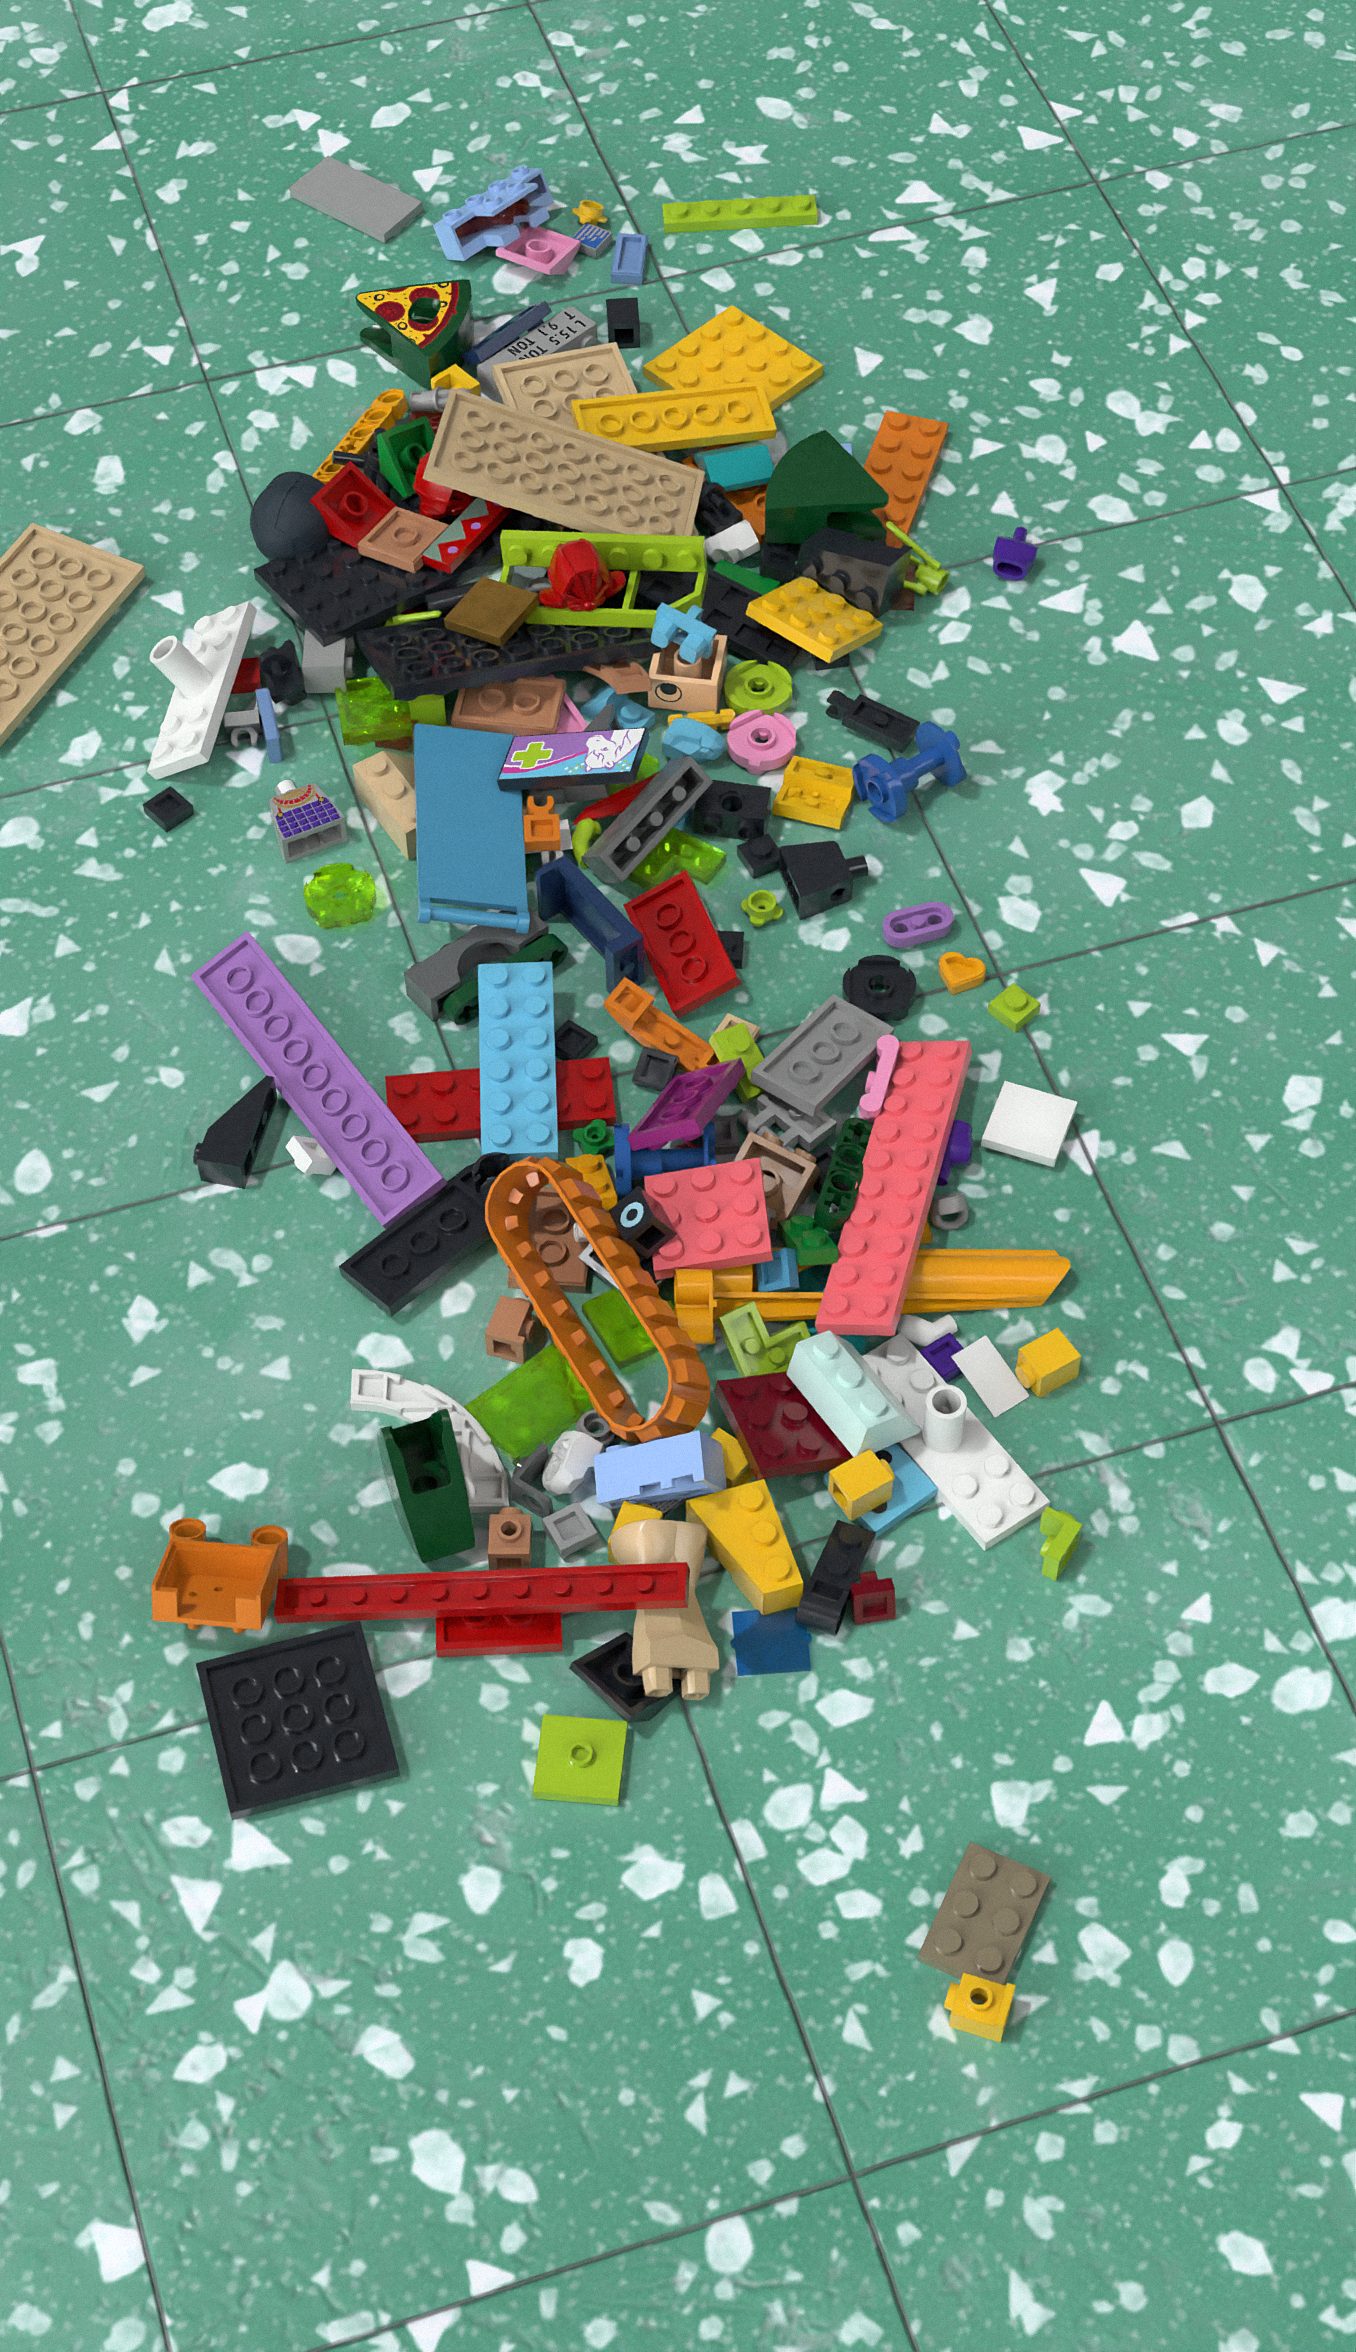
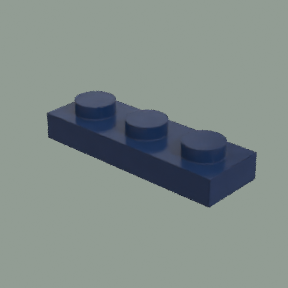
M542 301L525 308L461 354L467 366L477 363L481 364L495 355L501 348H506L520 338L519 335L526 330L529 333L543 324V318L552 312L546 301Z

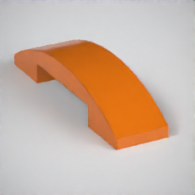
M626 977L623 978L604 1001L603 1006L610 1015L640 1044L679 1056L680 1062L677 1069L681 1072L686 1073L720 1063L709 1043L653 1006L655 997Z

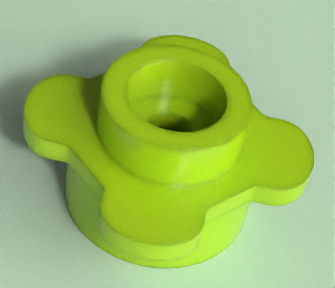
M767 890L754 891L749 895L748 899H744L741 902V910L748 913L750 924L760 927L771 919L778 920L783 916V909L776 905L775 895Z

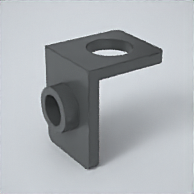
M544 1442L538 1445L529 1458L525 1456L518 1462L513 1472V1477L510 1480L512 1500L541 1518L553 1514L552 1499L532 1487V1484L544 1471L549 1457L548 1445ZM527 1495L536 1499L542 1507L532 1502Z

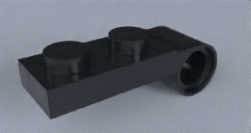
M837 1519L801 1597L795 1617L796 1624L834 1637L838 1634L846 1612L847 1602L851 1596V1584L857 1583L859 1573H861L874 1545L876 1532Z

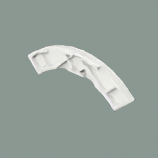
M352 1369L351 1410L383 1413L409 1423H414L429 1418L434 1412L447 1408L465 1478L470 1513H499L501 1509L509 1507L507 1481L498 1454L491 1444L488 1434L463 1406L428 1384L423 1386L403 1379L402 1375L377 1370Z

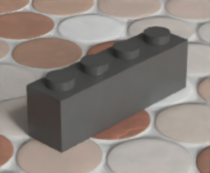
M691 756L671 758L587 850L581 859L603 883L623 882L707 790L713 781Z

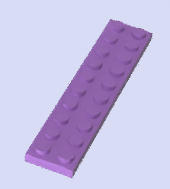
M248 930L190 976L267 1076L274 1077L277 1090L385 1229L416 1205L432 1197L448 1184Z

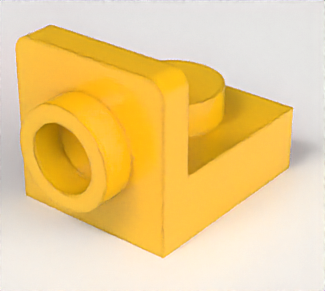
M456 364L438 373L431 379L432 390L438 386L444 387L445 390L451 389V387L456 389L464 388L469 389L472 394L481 397L480 383Z

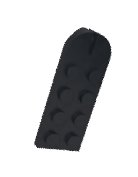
M491 1152L481 1156L475 1163L465 1167L448 1180V1184L436 1194L416 1205L339 1266L341 1276L392 1317L492 1238L485 1222V1202L493 1182L502 1171L515 1163V1160L510 1161L509 1155L501 1152Z

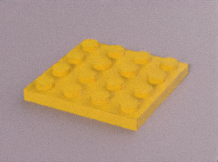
M731 305L643 366V376L664 391L761 380L770 409L773 411L821 377L824 365Z

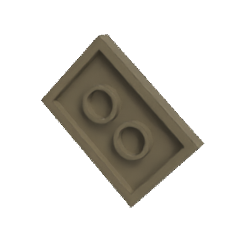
M970 1842L918 1953V1961L960 1980L964 1972L1005 1985L1048 1889L1051 1876Z

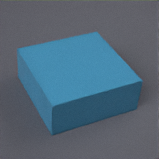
M783 1248L772 1251L774 1261L755 1263L758 1292H785L799 1288L796 1249Z

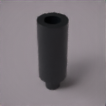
M478 581L426 594L425 601L428 611L439 610L441 612L440 617L448 615Z

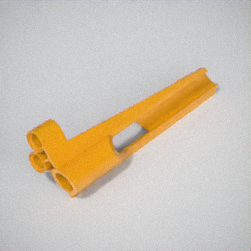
M772 1248V1251L779 1250V1249H783V1248ZM918 1249L901 1314L1042 1306L1070 1269V1261L1064 1256H1059L1055 1250ZM797 1263L798 1273L814 1265L799 1266ZM756 1264L719 1270L675 1269L674 1313L678 1318L679 1327L688 1333L694 1344H716L714 1324H717L715 1317L746 1302H755L763 1321L816 1319L824 1292H758Z

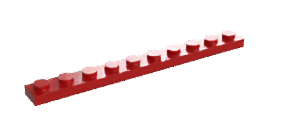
M687 1562L285 1578L278 1579L274 1618L278 1624L688 1608L690 1569Z

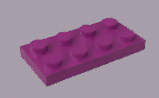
M741 1057L674 1076L627 1136L632 1151L646 1147L648 1151H654L664 1147L669 1141L681 1138L683 1142L702 1135L704 1127L715 1117L714 1114L718 1108L726 1102L727 1096L737 1087L738 1081L746 1072Z

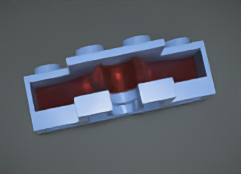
M527 165L516 167L510 171L511 176L505 180L501 179L489 184L488 190L483 194H476L465 200L466 204L461 208L445 212L442 215L443 219L434 224L433 227L446 259L465 261L486 246L506 247L521 237L518 228H521L519 222H529L530 227L535 228L548 220L550 216L547 207L553 204L554 200L542 169L528 168Z

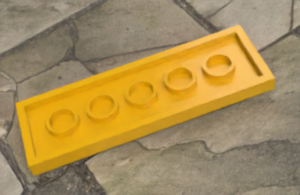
M761 380L571 400L570 406L576 429L647 453L775 439L777 432Z

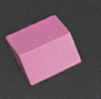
M526 222L519 229L521 237L506 247L497 248L496 256L548 275L565 274L578 252L581 241L540 226L531 228L529 222Z

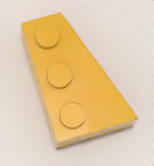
M764 1479L686 1500V1522L705 1527L708 1536L706 1546L709 1548L710 1555L716 1562L720 1561L732 1576L734 1584L763 1618L798 1608L803 1595V1580Z

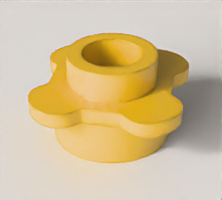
M582 200L580 201L579 208L572 209V213L580 217L579 222L582 224L587 222L597 226L598 222L606 223L608 219L602 215L604 206L594 201Z

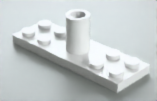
M249 601L237 606H229L224 611L200 618L194 626V632L188 648L175 636H168L158 642L151 651L150 661L175 685L147 770L155 780L209 761L256 616L257 609Z
M899 1333L862 1356L921 1427L919 1434L896 1444L938 1487L937 1496L984 1551L1040 1516L1044 1509L1050 1506L1048 1498L967 1407L965 1394L956 1386L947 1384L905 1336Z

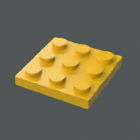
M799 577L749 602L745 613L747 616L827 663H831L880 636L884 625L875 620L871 613L846 603L842 596L825 591L818 586L817 582L806 577Z

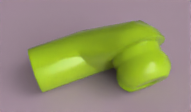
M590 818L578 822L571 837L572 851L581 868H589L581 857L590 848V841L598 839L597 834L602 832L600 823Z

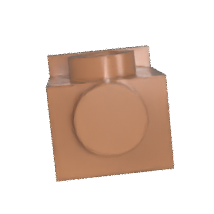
M500 1296L485 1332L487 1355L525 1364L527 1359L525 1342L531 1343L536 1330V1320H532L533 1304L523 1298L513 1299Z
M515 1507L503 1508L499 1511V1514H490L489 1570L531 1568V1514H523L522 1510Z

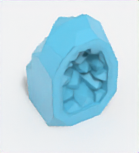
M690 718L674 719L667 729L662 742L663 755L670 758L691 756L697 763L715 760L721 756L725 749L724 739L717 731L706 724Z

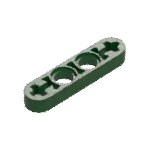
M551 933L539 938L501 963L552 962V969H555L566 958L568 947L555 934ZM478 977L450 994L443 1005L444 1013L456 1025H464L479 1016Z
M849 1118L844 1122L814 1211L816 1224L827 1231L836 1232L843 1230L844 1223L849 1219L864 1174L862 1162L873 1128L869 1121L862 1118ZM853 1135L860 1137L858 1145L851 1143ZM849 1157L855 1160L858 1165H848L840 1158ZM832 1183H843L847 1185L850 1190H839L832 1185ZM832 1203L839 1205L836 1214L829 1212Z

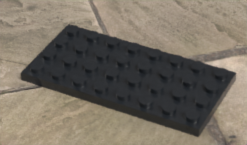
M413 494L411 497L395 504L397 507L421 515L419 513L421 500L418 494ZM513 509L452 574L425 564L416 573H412L359 553L357 548L334 536L326 543V548L317 554L313 550L297 554L295 559L291 560L277 558L253 570L255 580L304 630L306 628L323 647H326L345 637L348 639L356 635L357 631L367 630L426 602V594L457 587L503 565L500 544L502 530L553 531V529L541 518ZM461 514L455 516L447 515L445 518L434 520L451 525Z
M617 592L610 597H606L605 602L596 608L622 609L625 596ZM446 616L356 632L357 645L394 701H412L418 696L428 694L445 695L450 693L451 690L461 688L479 689L488 683L499 681L511 683L521 677L532 675L544 677L554 671L565 669L577 671L587 665L598 663L610 665L620 659L631 657L643 659L650 656V654L662 652L661 647L650 641L653 629L637 627L527 624L524 621L502 647L447 629L444 622Z

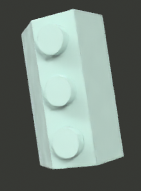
M830 1330L797 1342L786 1374L853 1457L870 1448L873 1452H876L920 1433L921 1427L851 1343Z

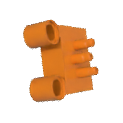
M183 1518L174 1521L169 1526V1544L151 1585L152 1620L186 1623L188 1628L192 1630L198 1629L201 1625L233 1628V1632L236 1634H242L246 1629L261 1630L275 1593L278 1579L288 1573L287 1531L275 1525L258 1527L251 1533L250 1546L207 1542L206 1525L199 1519Z

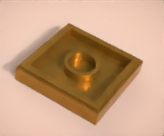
M482 576L444 618L445 626L447 629L502 647L539 606V595Z

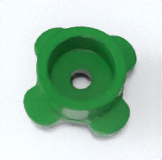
M595 1119L585 1128H577L573 1131V1141L580 1143V1149L583 1154L605 1156L611 1148L615 1147L614 1134H610L606 1129V1122L604 1120Z

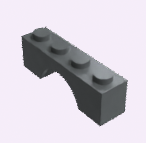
M528 907L530 923L527 934L515 933V929L479 925L473 927L464 936L444 945L438 952L422 962L415 963L409 970L404 972L407 996L432 1022L446 1015L443 1011L446 999L461 987L464 976L471 969L478 966V964L506 960L539 938L547 935L548 925ZM501 910L498 912L516 915V912Z

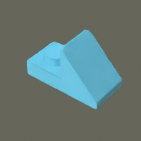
M611 685L600 688L579 708L580 714L593 720L606 705L613 704L621 729L647 727L648 730L655 723L654 712L628 699L627 693L617 694Z

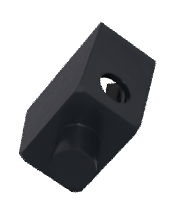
M835 841L779 847V872L800 920L849 902L852 899L853 879L868 876V866L864 855L845 859L839 844Z

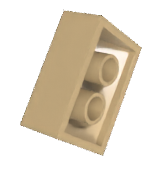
M381 751L352 765L356 794L407 860L410 861L416 858L414 759Z

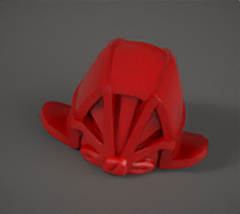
M429 451L423 458H420L415 482L413 483V490L419 495L421 500L419 513L431 519H441L447 515H459L476 497L423 479L431 453Z
M580 538L579 540L569 541L564 544L560 543L557 546L547 571L552 587L541 590L539 599L541 603L550 608L592 611L603 604L606 597H610L620 591L625 585L626 578L621 571L610 572L595 546L590 541Z

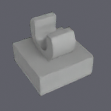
M248 710L224 713V726L227 734L231 733L230 738L233 747L239 748L238 737L243 733L251 736L252 746H257L258 736L256 731L262 730L259 711Z

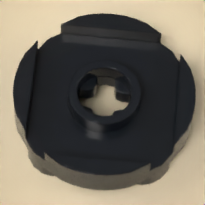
M886 955L866 956L858 960L857 966L851 970L849 967L845 972L842 984L843 1000L883 1022L891 1020L900 1021L906 1018L908 1010L914 1004L916 978L910 969L907 971L904 967L900 966V961L894 957ZM876 984H881L883 989L887 991L875 992L873 989H875Z

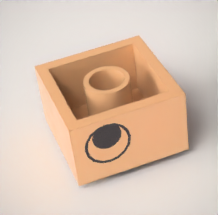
M716 635L712 645L713 652L710 657L706 659L701 656L693 664L682 659L679 654L681 645L673 641L667 647L661 648L662 652L653 653L649 670L652 691H648V707L688 712L715 710V713H717L727 667V636Z

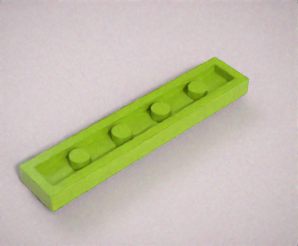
M815 195L768 196L765 198H737L733 200H705L662 204L664 234L817 225L818 218Z

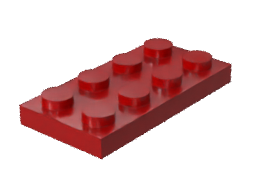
M687 870L680 872L623 905L632 925L644 936L645 954L677 1019L742 984Z

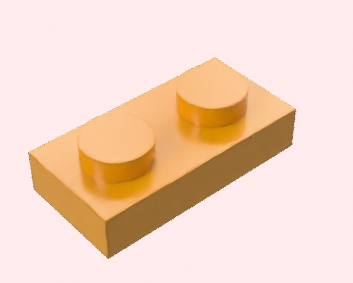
M584 1154L578 1157L565 1158L566 1164L583 1174L584 1182L592 1184L603 1201L602 1207L605 1211H609L617 1204V1195L603 1155Z

